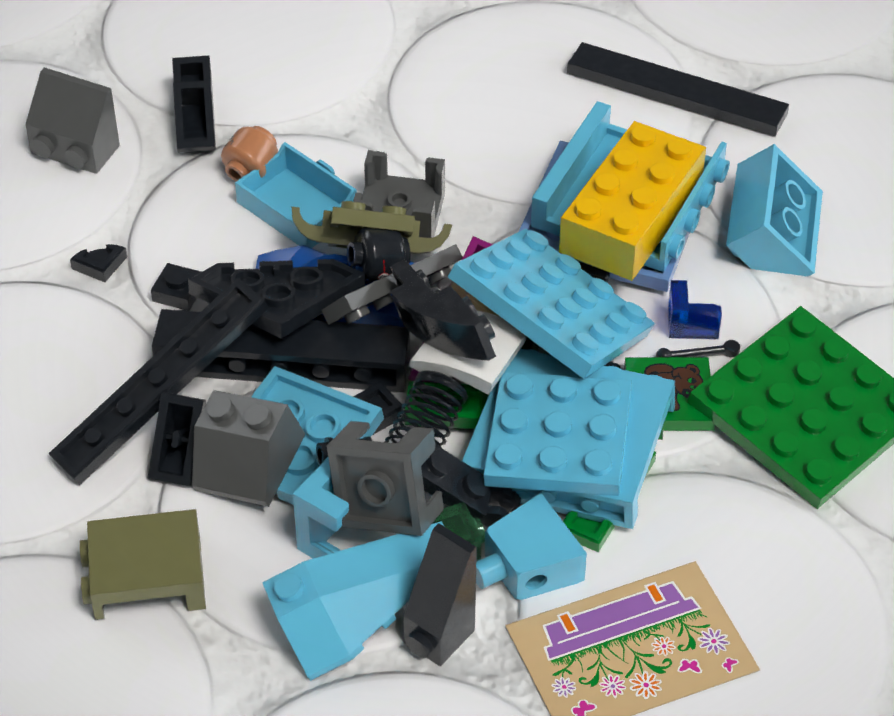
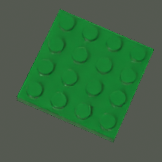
M802 306L798 307L692 390L688 399L690 405L710 418L715 426L816 509H819L894 444V378Z

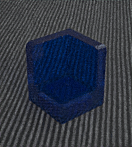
M671 280L668 299L669 338L719 339L722 307L716 304L689 303L687 280Z

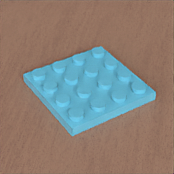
M524 229L455 263L448 275L449 279L583 379L647 337L656 324L646 317V312L640 306L624 301L613 293L614 290L611 285L602 279L590 276L581 269V265L576 259L566 254H560L548 245V240L543 235L528 229Z

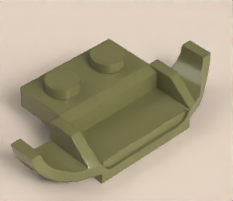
M342 201L341 207H333L332 211L324 210L322 226H316L303 220L300 214V207L291 206L293 222L301 234L309 240L328 244V247L347 249L348 244L354 242L355 235L360 229L377 228L399 231L402 237L408 239L411 253H429L441 247L449 237L452 224H444L439 235L432 238L419 237L420 221H416L415 216L406 215V208L382 206V212L365 210L366 204L352 201Z

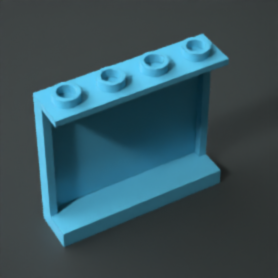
M599 101L595 103L533 195L532 227L560 236L562 215L627 131L625 128L610 124L611 105ZM721 141L712 157L705 155L702 175L667 233L644 266L664 272L672 258H679L685 244V235L687 232L693 233L699 222L701 208L709 207L715 193L716 183H723L730 166V161L725 160L727 143Z
M520 349L505 371L580 377L554 356L540 353L533 349ZM603 366L588 377L632 380L619 496L512 488V491L520 494V504H524L542 493L555 512L568 514V512L574 511L578 512V517L598 522L608 520L613 525L633 529L638 517V496L667 412H674L675 380L665 379L658 375H646L622 370L615 366ZM500 379L489 394L462 460L482 474H484Z

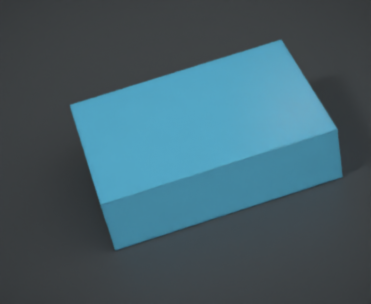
M286 142L281 145L278 153L265 165L266 174L264 177H260L259 170H252L235 182L238 204L297 245H305L313 248L319 242L307 239L298 231L292 219L291 206L300 207V214L307 223L322 226L324 210L332 211L333 207H341L342 201L353 202L357 189L334 175V169L322 160L313 161Z

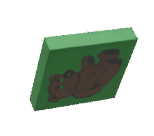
M625 357L624 370L646 375H658L665 379L675 380L674 412H667L663 431H715L713 421L688 403L690 392L711 376L709 357Z

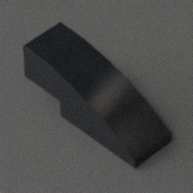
M210 56L172 58L177 152L216 150Z

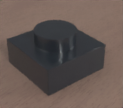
M167 263L151 289L152 302L190 311L197 297L189 294L188 279L202 271Z

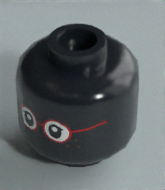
M362 228L355 235L354 242H350L347 246L349 266L364 272L365 281L379 280L392 274L390 266L404 259L410 263L411 251L408 239L402 237L399 231Z

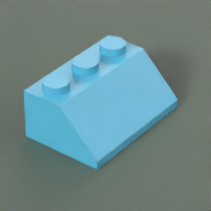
M775 144L737 164L726 246L735 257H739L751 269L810 276L815 273L823 191Z

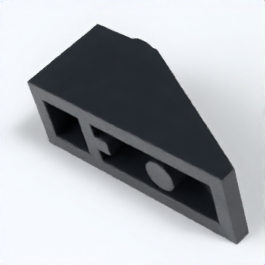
M438 523L432 530L404 613V643L416 656L428 658L441 667L475 631L477 547Z

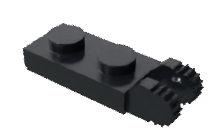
M436 444L435 451L421 466L424 491L431 496L436 491H441L444 504L474 523L478 521L488 528L520 506V494L512 491V488L485 486L484 474Z

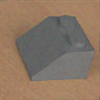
M45 67L40 71L25 124L31 153L97 174L120 146L111 88Z
M213 390L194 426L192 487L195 491L269 507L305 436V432L288 404Z

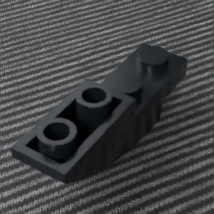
M405 259L390 266L398 287L389 292L403 325L414 336L424 343L452 355L487 361L496 357L490 342L491 339L495 338L494 330L484 314L478 316L468 296L461 298L451 286L439 290L436 286L432 288L425 273L421 269L415 271Z

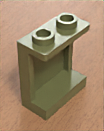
M196 509L87 521L88 540H80V557L82 568L89 567V576L81 577L83 604H92L95 620L105 619V604L182 595L186 596L188 611L206 609L201 542Z

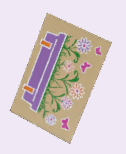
M696 561L505 625L551 716H633L760 671L759 666Z

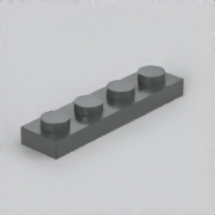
M455 244L410 266L415 271L421 269L432 285L448 277L451 271L450 266L462 260L463 256ZM393 273L341 297L322 309L321 311L327 323L330 325L345 318L347 324H350L368 315L370 311L367 307L372 304L376 311L393 303L394 301L389 291L398 287Z

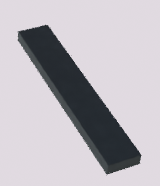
M581 42L567 66L568 74L775 137L788 115V103Z
M237 278L48 454L81 485L159 411L161 392L178 394L269 309L265 300Z

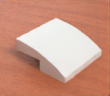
M476 310L478 316L484 314L494 330L495 338L491 339L490 342L496 355L495 358L489 361L469 359L443 352L423 343L411 359L409 366L419 372L430 370L443 373L451 378L455 377L489 395L527 340V336L500 316Z

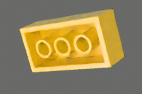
M633 121L562 215L559 253L569 255L574 259L633 281L667 233L702 175L706 147Z

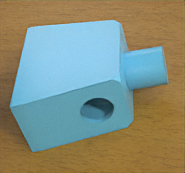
M542 493L489 526L485 531V558L476 561V584L481 589L502 581L515 599L523 600L578 584L585 580L587 553Z

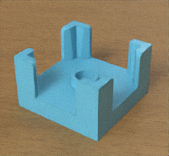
M327 457L293 493L297 549L311 558L341 551L339 548L328 543L327 540L342 527V518L349 511L348 502L334 495L329 458Z

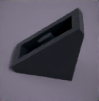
M161 392L148 473L149 479L192 486L194 426L206 405L205 399Z

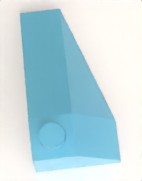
M442 521L431 524L422 536L408 534L392 535L304 561L262 582L275 615L310 681L353 660L364 649L362 644L381 626L384 629L388 628L397 619L394 614L409 601L432 530L438 523L443 525Z

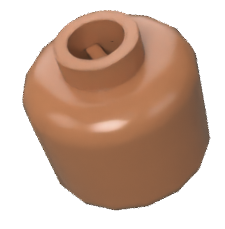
M244 126L238 129L224 146L221 153L226 174L232 180L238 181L252 170H259L260 177H264L266 174L265 165L278 153L277 142L274 136L260 126Z

